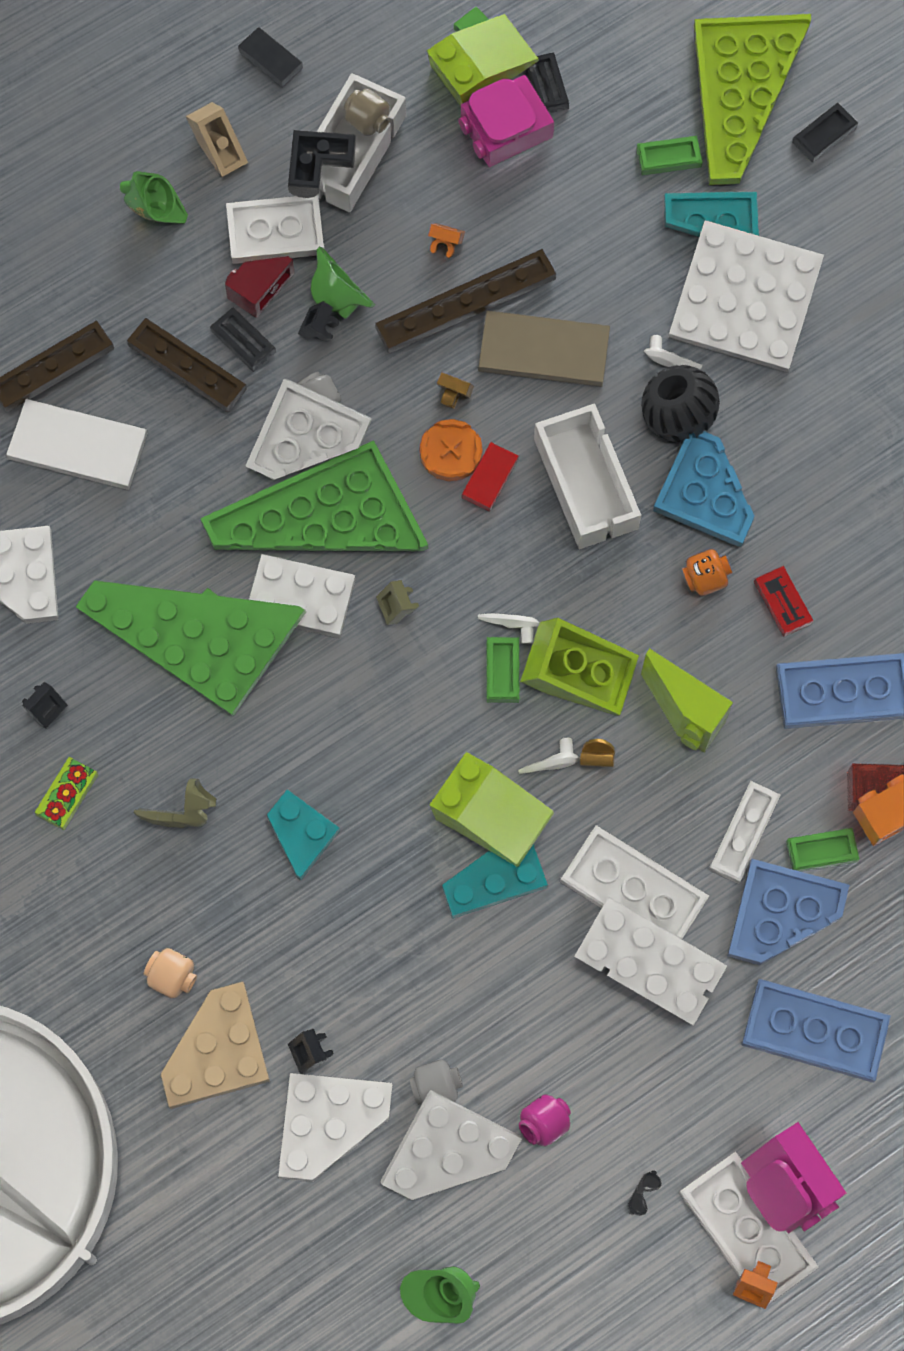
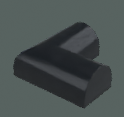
M293 130L288 179L289 192L301 198L315 197L319 194L322 166L354 168L356 135Z

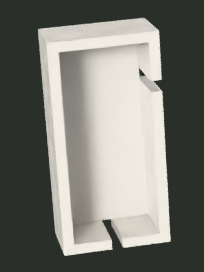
M350 74L317 132L356 135L354 168L322 166L319 199L324 194L326 202L351 213L388 149L391 137H395L406 118V97L358 75ZM371 89L390 105L388 116L390 123L383 132H376L365 136L346 121L344 105L347 98L354 91Z
M595 403L535 423L534 441L578 549L606 541L608 533H610L611 538H615L638 530L641 520L640 510L608 434L604 435L605 427Z
M609 897L574 956L600 972H603L606 967L609 968L610 971L607 976L693 1026L709 1000V997L703 995L706 989L710 992L714 991L728 966Z

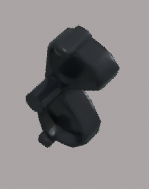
M655 1170L647 1172L642 1176L628 1202L629 1214L642 1216L647 1213L648 1208L643 1193L658 1190L662 1186L661 1179Z

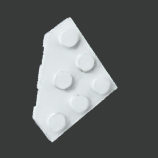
M284 379L246 467L275 480L358 449L372 418L288 379Z
M50 526L0 531V604L9 608L26 624L59 620Z
M290 1073L278 1177L280 1179L314 1182L336 1161L343 1158L370 1133L389 1120L392 1083Z
M430 1090L383 1175L381 1184L411 1200L505 1170L522 1138L520 1135Z

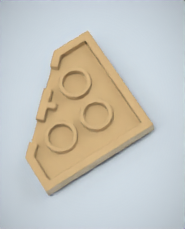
M244 982L210 990L167 1062L161 1077L170 1109L270 1082Z

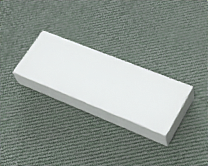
M750 781L709 868L710 871L735 883H740L781 796L780 794Z

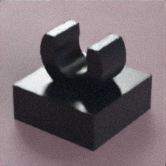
M324 301L310 307L298 334L307 340L316 336L322 341L333 339V335L326 331L325 326L327 324L334 328L340 323L336 317L330 316L334 307Z
M43 682L41 686L37 685L33 688L35 692L28 700L26 698L22 700V706L40 726L47 729L68 705L51 685Z
M314 1028L303 1031L288 1043L300 1074L312 1072L334 1054L333 1050L323 1051L320 1042L327 1038L325 1033L316 1034Z

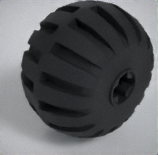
M675 365L669 367V370L665 371L663 369L658 372L657 377H652L643 392L641 406L643 418L647 426L656 435L669 441L684 442L685 439H690L689 434L694 433L696 438H698V435L704 433V430H709L716 420L720 401L718 389L714 381L705 372L690 365Z

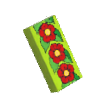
M68 757L35 810V815L65 830L98 777V772Z

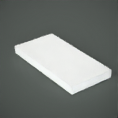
M25 399L6 456L8 460L129 490L148 433L147 429Z
M597 825L560 879L562 884L600 908L603 907L609 897L681 939L684 938L709 898V895Z
M735 1151L682 1189L679 1194L739 1278L744 1269L753 1271L758 1261L771 1266L768 1279L778 1282L775 1293L769 1302L771 1303L819 1267L793 1231L789 1234L786 1230L779 1232L767 1223L748 1194L746 1185L750 1176L742 1166V1160Z

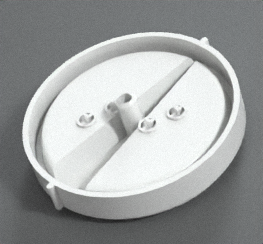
M0 1006L1 1325L26 1314L48 1300L77 1273L84 1262L89 1265L96 1264L97 1259L91 1252L98 1242L109 1217L115 1195L118 1170L117 1142L112 1117L105 1098L91 1073L77 1054L46 1026L27 1015Z

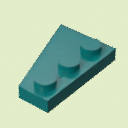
M757 192L665 193L664 195L665 227L700 237L704 221L706 220L759 236Z
M534 844L518 867L488 851L442 885L452 919L548 887Z

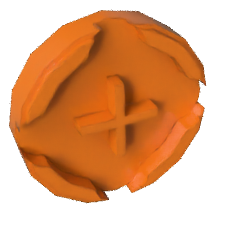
M455 419L441 420L435 423L433 427L429 430L427 429L423 434L419 446L421 462L427 472L437 479L449 482L462 480L472 475L483 454L482 442L478 433L476 434L466 422Z

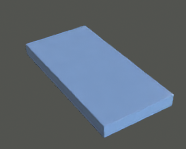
M904 653L780 663L776 665L784 729L904 719Z
M758 979L742 1046L874 1083L891 1015Z

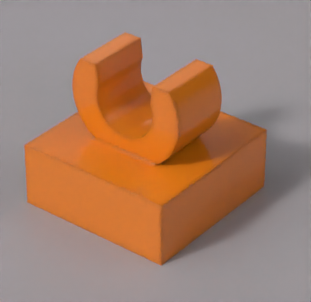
M438 223L431 224L428 236L437 239L431 243L430 251L436 253L438 245L445 243L448 247L446 257H452L455 253L454 244H462L465 231Z
M758 1261L753 1271L744 1269L736 1283L733 1296L766 1309L778 1282L768 1279L771 1266Z

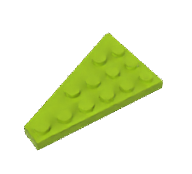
M811 14L694 20L693 26L709 185L740 184L809 29L812 19Z

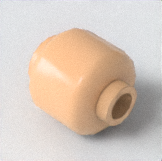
M166 948L161 952L155 951L144 970L148 986L169 998H176L182 992L188 994L197 978V975L193 974V960L170 948Z

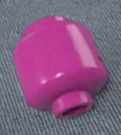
M547 1094L542 1095L522 1109L519 1129L529 1143L546 1147L569 1131L570 1109L561 1098L555 1099Z

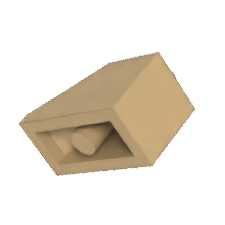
M211 102L186 116L198 144L221 177L248 163L222 107Z

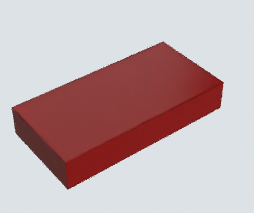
M490 442L462 493V499L490 512L518 462L519 455Z

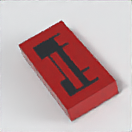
M784 566L755 578L754 584L783 637L813 623L812 616Z

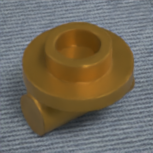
M591 739L583 745L580 756L581 766L614 767L615 748L610 742L603 739Z

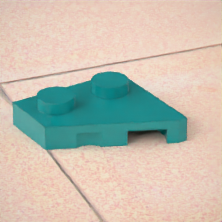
M288 789L267 814V818L299 880L304 878L340 832V827Z

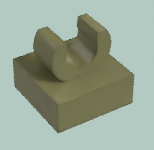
M402 580L391 581L376 596L387 625L398 624L406 615L413 613L419 607L418 603L410 602L408 596L413 592V589L411 587H404Z

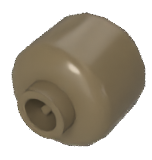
M356 90L347 98L344 105L346 110L345 119L363 135L368 136L376 132L381 133L387 128L390 123V118L388 117L390 105L373 90Z

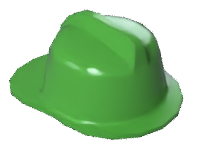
M455 1266L439 1270H417L410 1272L403 1278L400 1294L405 1307L420 1320L457 1324L464 1323L470 1318L476 1292L480 1288V1284L478 1281H473L464 1270Z

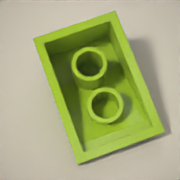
M505 14L454 32L426 50L432 69L460 106L469 101L470 96L475 91L501 79H513L539 61L538 57Z
M557 617L539 623L520 682L546 694L619 716L639 655Z
M649 648L646 652L641 671L643 679L674 731L681 737V742L692 750L699 749L705 753L726 723L733 702Z
M468 752L463 755L429 805L437 821L517 867L554 814L552 809L496 768Z

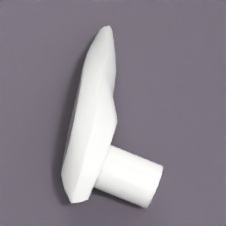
M659 335L651 336L650 348L644 350L651 360L667 367L690 365L698 369L702 368L701 364L680 357L674 352L662 349V337Z
M495 613L478 614V619L489 623L503 625L507 628H521V644H533V627H538L540 623L535 618Z
M571 738L560 739V753L519 769V774L555 770L574 765L580 760V757L573 753V740Z

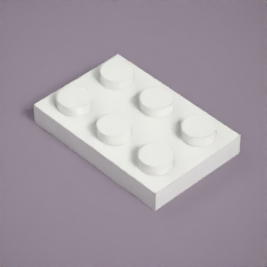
M318 195L312 198L293 196L226 203L232 264L289 256L290 258L317 256L316 251L318 247L324 248Z
M261 554L249 600L300 606L305 609L306 614L296 626V629L340 638L356 578L353 574Z

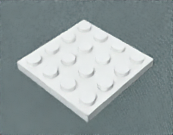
M705 220L668 338L788 373L824 255Z

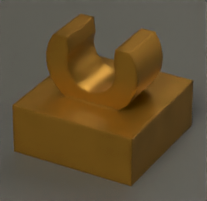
M441 372L437 382L440 387L446 389L440 403L455 409L460 395L470 398L474 389L471 383Z

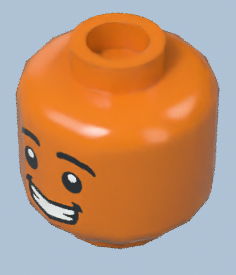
M709 549L689 557L686 561L687 567L682 568L691 592L696 591L700 596H706L726 588L728 585L727 575L732 574L726 555L719 557L714 549Z

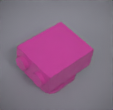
M526 75L514 80L501 79L475 91L470 96L469 101L461 104V117L458 118L460 128L465 135H470L476 155L479 159L484 158L489 167L553 138L554 120Z
M799 1122L773 1137L741 1162L750 1176L746 1185L749 1196L767 1223L779 1232L786 1230L789 1234L798 1227H801L805 1232L820 1222L821 1219L837 1210L839 1206L836 1201L847 1194Z

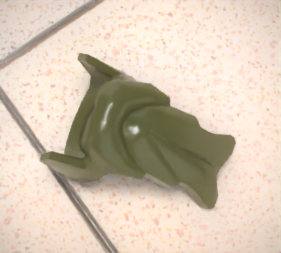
M190 778L185 791L184 812L138 808V810H134V814L154 825L179 828L188 826L202 827L208 820L207 815L202 809L216 807L217 798L203 788L199 779Z

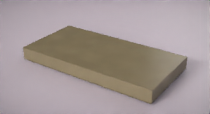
M486 311L478 371L603 387L610 326Z

